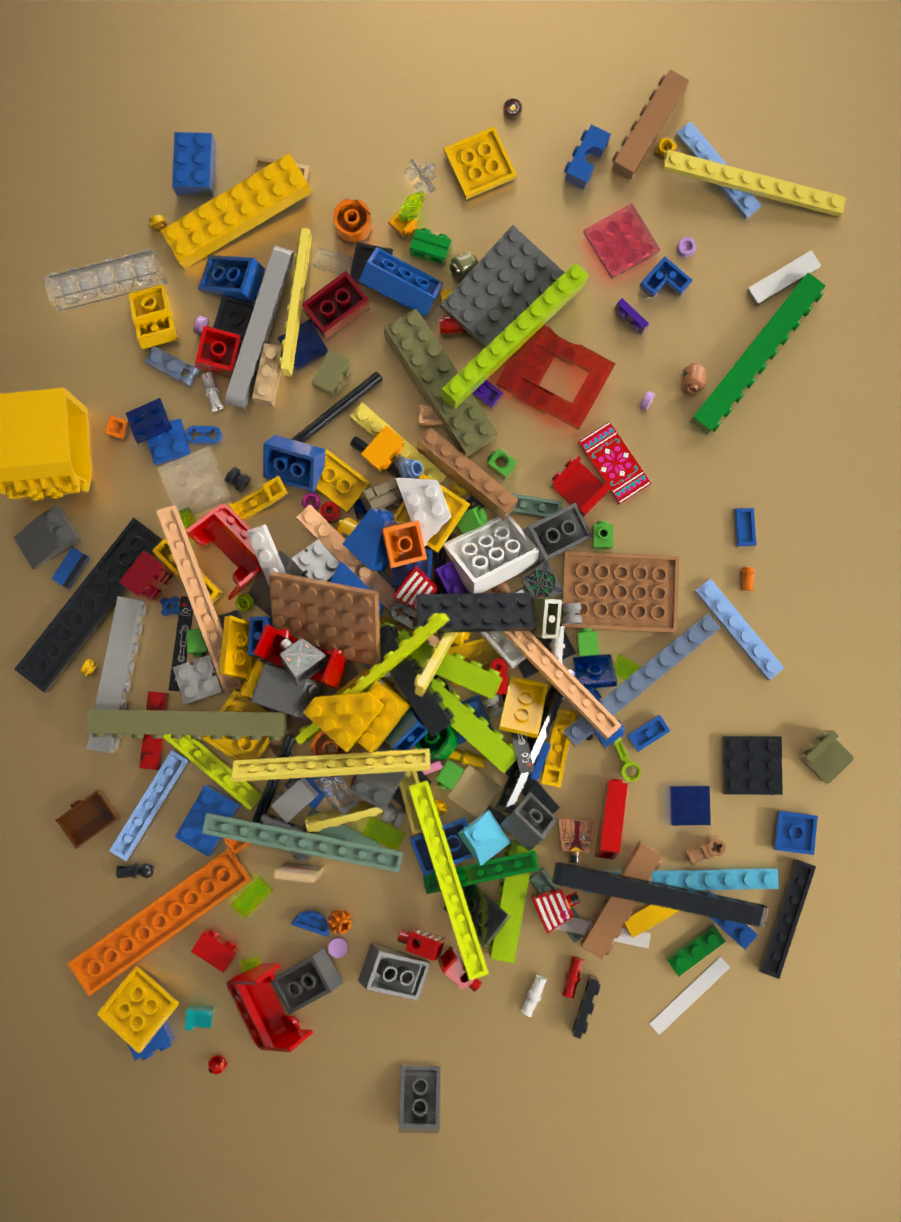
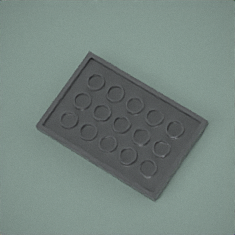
M512 225L441 303L440 308L485 348L565 272Z

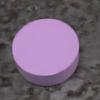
M690 237L680 239L677 245L678 254L682 257H690L694 254L696 242Z
M199 316L193 326L194 333L201 336L203 326H209V319Z
M648 391L641 401L640 408L647 411L655 394Z
M342 937L332 939L328 946L329 953L335 958L345 956L348 951L347 941Z

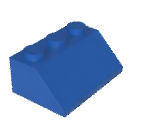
M274 435L263 443L264 478L272 480L280 476L284 484L310 492L315 491L325 467V449Z

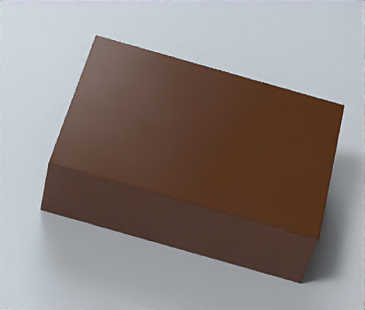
M96 790L81 801L79 798L70 804L71 809L57 818L55 822L60 825L75 849H77L121 817L103 791Z

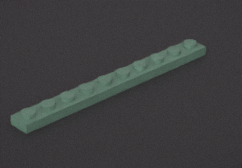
M206 813L202 832L203 834L398 873L400 872L403 857L402 851Z

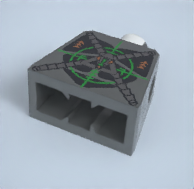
M547 560L521 579L524 587L515 591V593H530L532 603L533 597L553 598L564 593Z
M285 639L280 644V648L283 650L280 654L281 663L297 687L327 666L326 655L304 639H300L294 644L289 639Z

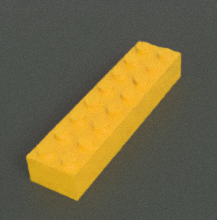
M289 152L160 231L178 262L186 269L311 194L312 191Z

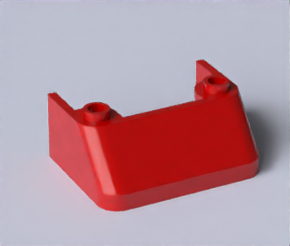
M221 504L187 528L186 533L189 539L192 538L199 545L205 546L213 542L238 567L233 573V581L237 586L227 597L231 600L262 572V568L246 533L251 528L229 506Z
M266 624L254 654L284 668L280 654L283 652L280 648L281 642L289 639L294 644L299 639L291 636V631L280 627L277 630ZM313 645L326 655L327 666L310 679L339 690L346 657L338 649L332 648L330 651Z
M262 963L227 981V988L255 1045L259 1049L291 1052L313 1034L312 1030L300 1029V1023L296 1017L285 1015L270 985V982L274 980L275 971L281 967L280 963Z

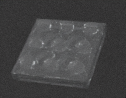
M210 446L157 468L172 505L176 504L182 520L233 499Z

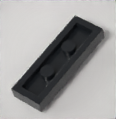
M589 975L572 1027L571 1033L573 1037L581 1039L582 1033L585 1034L587 1031L588 1022L586 1020L588 1014L591 1015L594 1009L592 1001L594 995L597 996L600 990L599 980L595 976Z

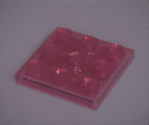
M632 203L583 231L611 280L658 254L661 250Z

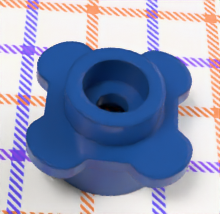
M176 596L168 599L163 597L160 600L162 604L161 614L163 616H168L169 614L178 615L180 613L179 598Z

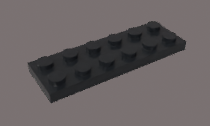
M530 593L416 594L415 597L419 627H424L429 623L427 621L428 618L435 613L446 614L450 619L435 633L534 631L536 628Z

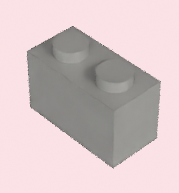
M295 778L288 785L290 789L287 792L281 791L273 798L275 802L271 806L286 823L319 795L305 778L300 780Z

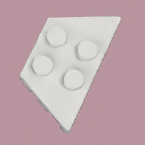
M396 478L411 521H419L425 547L427 541L434 534L436 535L441 526L446 524L452 517L439 481Z

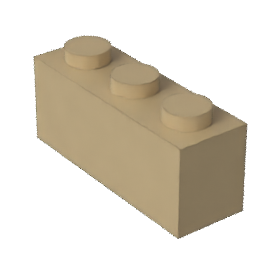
M264 343L252 396L256 404L270 407L275 405L282 372L279 368V359L283 356L282 346Z

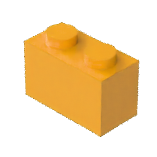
M386 425L361 453L362 458L379 472L382 469L386 470L391 465V459L394 455L398 456L403 451L404 440Z

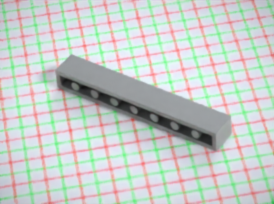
M117 597L94 710H126V693L130 691L131 681H129L130 673H133L135 668L133 658L134 654H137L139 647L137 638L142 633L141 619L146 613L145 602L141 600ZM89 733L86 749L114 753L118 749L119 738H112V734H105V737H93V733Z

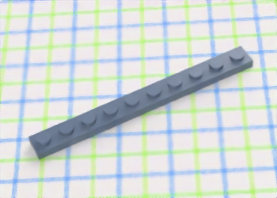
M706 614L599 702L614 716L721 627L709 614ZM581 716L562 733L576 747L595 732L596 729Z

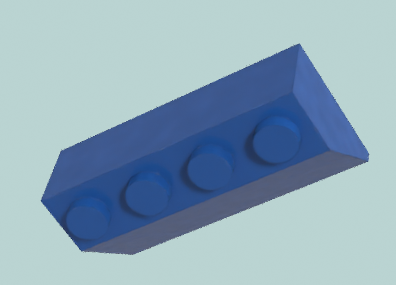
M376 247L367 261L359 279L366 287L379 291L383 296L396 300L402 306H407L413 310L417 309L420 315L427 316L443 284L442 281Z

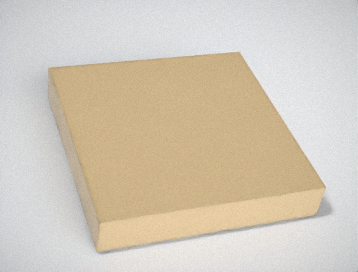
M468 765L448 795V798L478 818L485 812L501 786Z

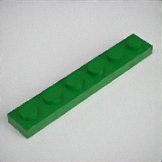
M534 850L488 860L481 866L478 863L456 867L461 887L540 871L537 852ZM436 872L423 876L426 894L442 892Z

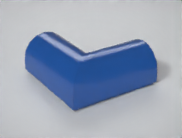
M664 256L640 283V289L647 296L653 298L666 284L681 296L690 286L693 279Z

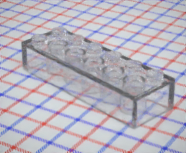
M145 249L137 254H125L122 258H109L102 263H89L82 268H70L66 272H54L46 277H42L47 299L58 311L127 295L131 292L161 284H168L163 263L154 249Z

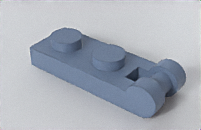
M155 346L152 347L144 361L147 365L189 387L193 383L192 379L194 376H197L200 371ZM185 370L188 371L186 376H182Z

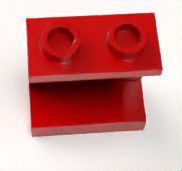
M578 456L575 460L571 458L566 463V469L562 473L559 471L554 475L551 487L570 505L576 503L584 517L612 487L607 482L603 484L580 462L581 457Z

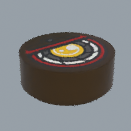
M515 98L508 99L504 103V115L509 119L518 118L522 112L521 102Z

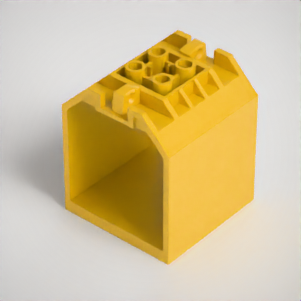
M65 388L0 394V494L5 495L6 488L7 496L11 500L21 499L25 496L32 498V500H43L47 496L62 498L63 495L80 493V486L82 492L87 493L92 480L87 407Z

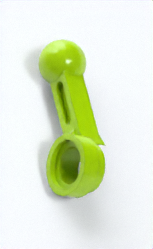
M620 738L614 745L622 761L621 774L625 780L633 782L639 779L641 769L637 763L631 762L622 744V738ZM634 766L636 773L633 776H627L625 773L627 767Z

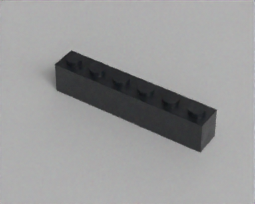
M384 625L380 628V660L382 662L385 661L383 658L389 652H395L399 648V643H401L398 638L400 634L394 626ZM409 654L389 673L430 734L437 736L455 723L453 719L455 717L454 713L449 707L446 708L442 703L443 697L438 691H434L431 686L433 684L432 681L422 697L415 694L416 686L414 681L418 674L422 675L420 670L422 667L417 659H413Z

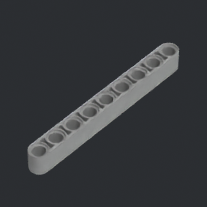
M276 245L272 250L226 393V404L243 409L247 405L259 368L264 343H267L293 262V250Z

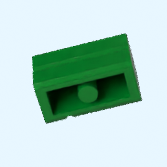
M416 228L409 247V253L412 256L445 266L452 247V240L445 234L436 235L432 234L427 228H421V230Z

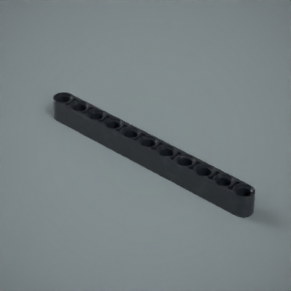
M562 862L555 863L552 883L559 886L762 928L765 927L769 910L768 906Z

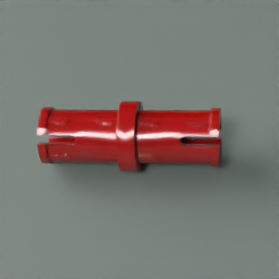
M572 956L568 973L565 975L566 983L562 996L574 999L578 982L581 980L580 973L584 959Z

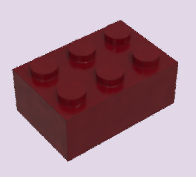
M345 270L304 301L301 307L309 320L327 340L370 307L368 297Z
M143 551L119 582L136 596L152 602L160 597L161 589L171 583L174 573L160 560Z

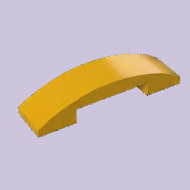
M277 476L263 484V487L227 506L244 521L271 506L288 492L280 476Z
M562 708L558 709L549 744L551 747L545 760L541 784L557 788L561 787L570 742L562 732L575 722L577 712Z

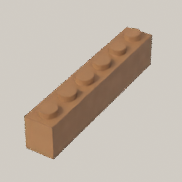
M671 69L667 75L663 74L658 83L660 87L657 91L653 90L649 98L651 102L648 106L644 105L640 112V120H635L630 129L632 133L624 138L621 144L623 148L620 152L616 151L613 156L612 162L614 164L612 170L632 180L684 94L689 83L687 78Z
M432 428L418 440L417 450L502 521L516 508L518 499Z
M638 841L620 875L651 881V874L654 869L657 870L662 863V855ZM606 896L580 941L581 947L603 959L604 955L607 956L612 949L611 943L614 938L617 939L622 932V924L631 917L633 905L639 902Z

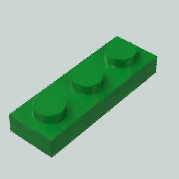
M712 924L666 960L676 974L681 976L726 941Z

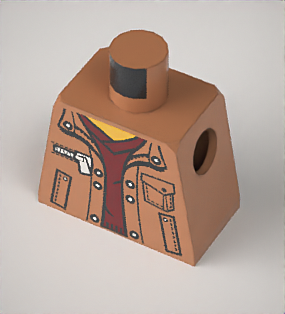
M557 818L561 851H569V863H580L581 852H590L596 821Z

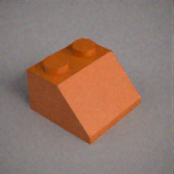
M408 521L382 529L390 568L427 559L419 521Z

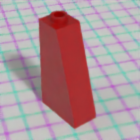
M611 779L605 785L594 857L614 860L620 853L628 784L623 783L620 779Z

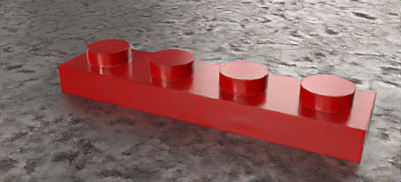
M148 691L146 710L167 711L169 693ZM144 734L139 768L160 769L164 738H151V734Z

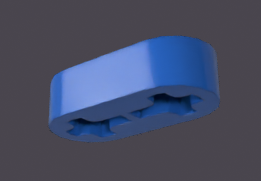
M190 426L185 433L187 440L195 445H215L220 443L223 438L222 432L216 426ZM196 431L198 434H202V436H196V439H193L190 434ZM213 431H215L216 434H218V436H215L214 440H212V438L210 436H206V434L211 435Z

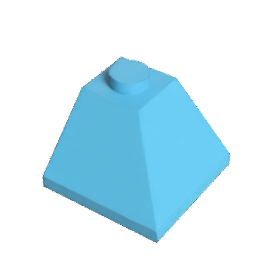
M487 810L458 832V835L479 866L511 843L490 810Z

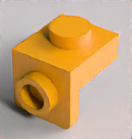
M402 208L388 221V224L404 239L408 235L412 236L416 228L418 229V220L416 218L412 219Z

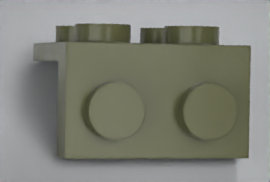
M834 730L822 731L817 736V740L813 744H809L800 756L816 775L827 784L831 783L854 759L837 740L839 735Z

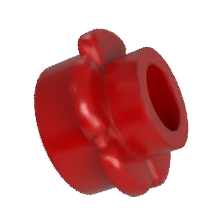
M215 1055L208 1061L209 1072L215 1075L221 1074L227 1067L225 1058L221 1055Z

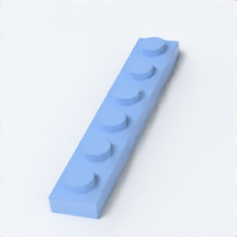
M689 122L676 133L675 136L692 156L727 165L692 122ZM717 185L745 219L761 207V204L753 194Z
M711 579L695 591L767 680L772 679L784 669L778 659Z
M171 750L109 850L124 861L129 859L189 759Z

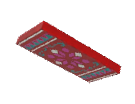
M610 421L578 441L579 446L604 483L607 482L612 487L610 492L619 505L652 484Z

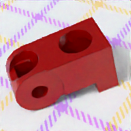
M500 658L494 659L490 663V669L499 672V677L503 678L496 694H508L507 663Z

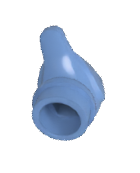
M398 455L394 462L402 478L415 479L423 473V466L419 461L403 458L401 455Z

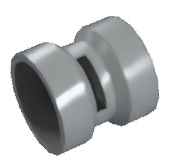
M581 603L562 604V611L565 615L563 617V624L582 623V617L580 616Z
M499 694L495 696L494 700L487 698L481 701L487 709L489 719L503 713L504 706L501 705Z
M389 804L381 821L385 823L393 822L392 825L399 828L406 810H396L397 808L393 804Z

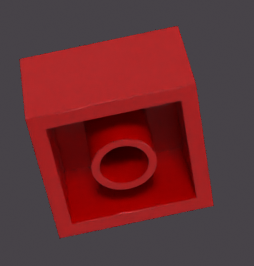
M203 326L194 368L232 377L241 335Z

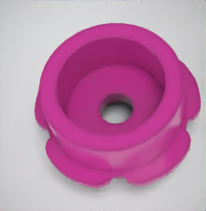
M307 493L302 499V506L306 508L311 505L314 509H318L320 507L319 496Z

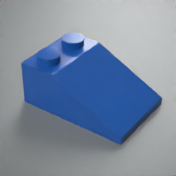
M209 255L198 289L221 297L226 295L255 303L265 268L254 258Z

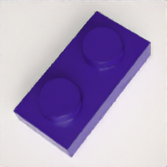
M621 298L615 307L616 314L621 319H626L635 332L642 334L647 329L649 323Z
M485 380L472 393L491 409L503 396V392L488 380Z
M452 561L434 569L445 594H468Z

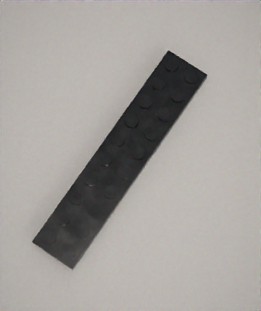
M133 517L14 670L42 692L47 693L116 605L117 597H122L126 592L127 588L119 582L143 551L154 556L155 553L152 550L163 539Z

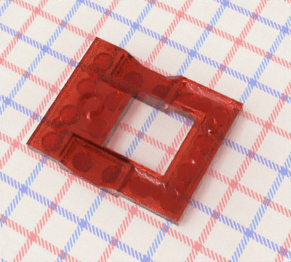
M543 325L511 356L496 385L544 414L548 413L579 430L616 363L583 345L570 343L559 337L551 328ZM555 357L571 366L574 364L589 372L572 403L540 386Z

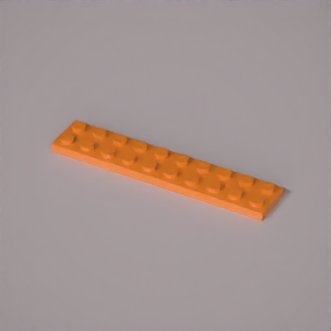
M228 848L71 960L67 965L85 992L90 996L250 882L252 878L237 856Z

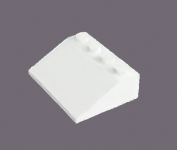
M510 515L504 521L496 517L481 527L466 532L443 545L463 584L471 594H481L538 565L539 549Z

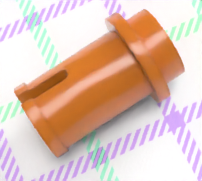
M742 567V571H740L742 574V591H754V574H756V571H754V567Z

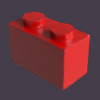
M207 928L203 931L191 952L224 973L240 949L236 947L237 944L232 940H225L220 937L221 934L215 929L211 928L209 930Z

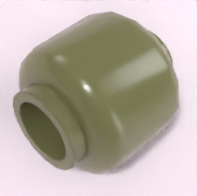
M463 252L452 258L449 266L450 272L453 277L463 280L478 264V260L469 252Z

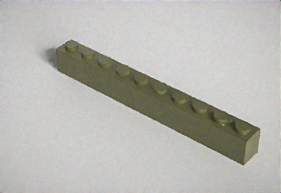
M87 709L86 733H93V737H105V734H112V738H124V734H132V738H144V734H151V738H163V735H171V739H183V735H190V739H202V735H210V739H222V736H230V740H241L242 736H249V740H261V736H269V740H281V737L286 736L287 713Z

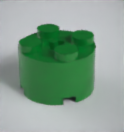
M452 726L442 731L437 737L432 736L428 731L415 744V747L417 749H429L430 758L445 760L456 749L459 736Z

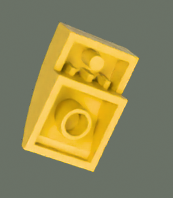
M164 284L128 293L132 321L135 325L137 340L142 349L178 340L176 325Z

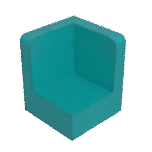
M190 1005L186 1010L184 1030L192 1031L195 1027L211 1028L214 1007Z

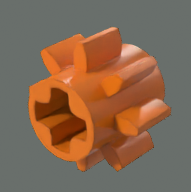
M338 909L333 911L328 917L327 923L330 925L328 928L333 933L337 932L339 935L346 933L351 927L352 921L349 919L351 915L346 910Z

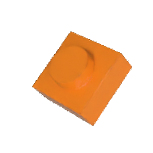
M110 415L104 433L124 440L130 422Z
M228 838L223 839L234 855L251 844Z

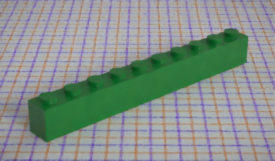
M809 272L804 276L692 417L691 423L707 435L711 430L715 432L722 424L719 421L722 416L727 417L733 410L730 406L734 401L738 403L745 395L742 392L745 387L749 389L756 381L753 378L756 373L761 374L768 366L765 364L768 358L772 360L779 352L776 349L779 344L784 345L790 338L788 333L791 329L795 331L802 323L799 320L802 315L806 317L813 309L810 306L813 301L817 303L824 295L822 290L825 288V284Z

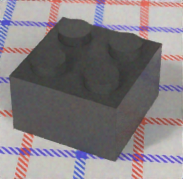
M529 792L516 804L511 814L507 815L501 825L522 846L531 851L544 839L558 819Z

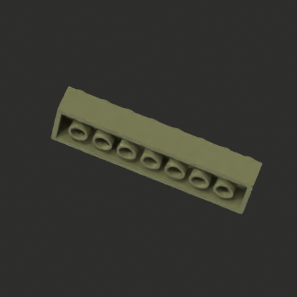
M414 309L385 326V338L428 404L432 406L433 411L436 412L439 420L442 421L444 429L458 450L468 457L495 441L498 432L473 394H470L455 410L441 397L442 388L458 374V371L418 310Z

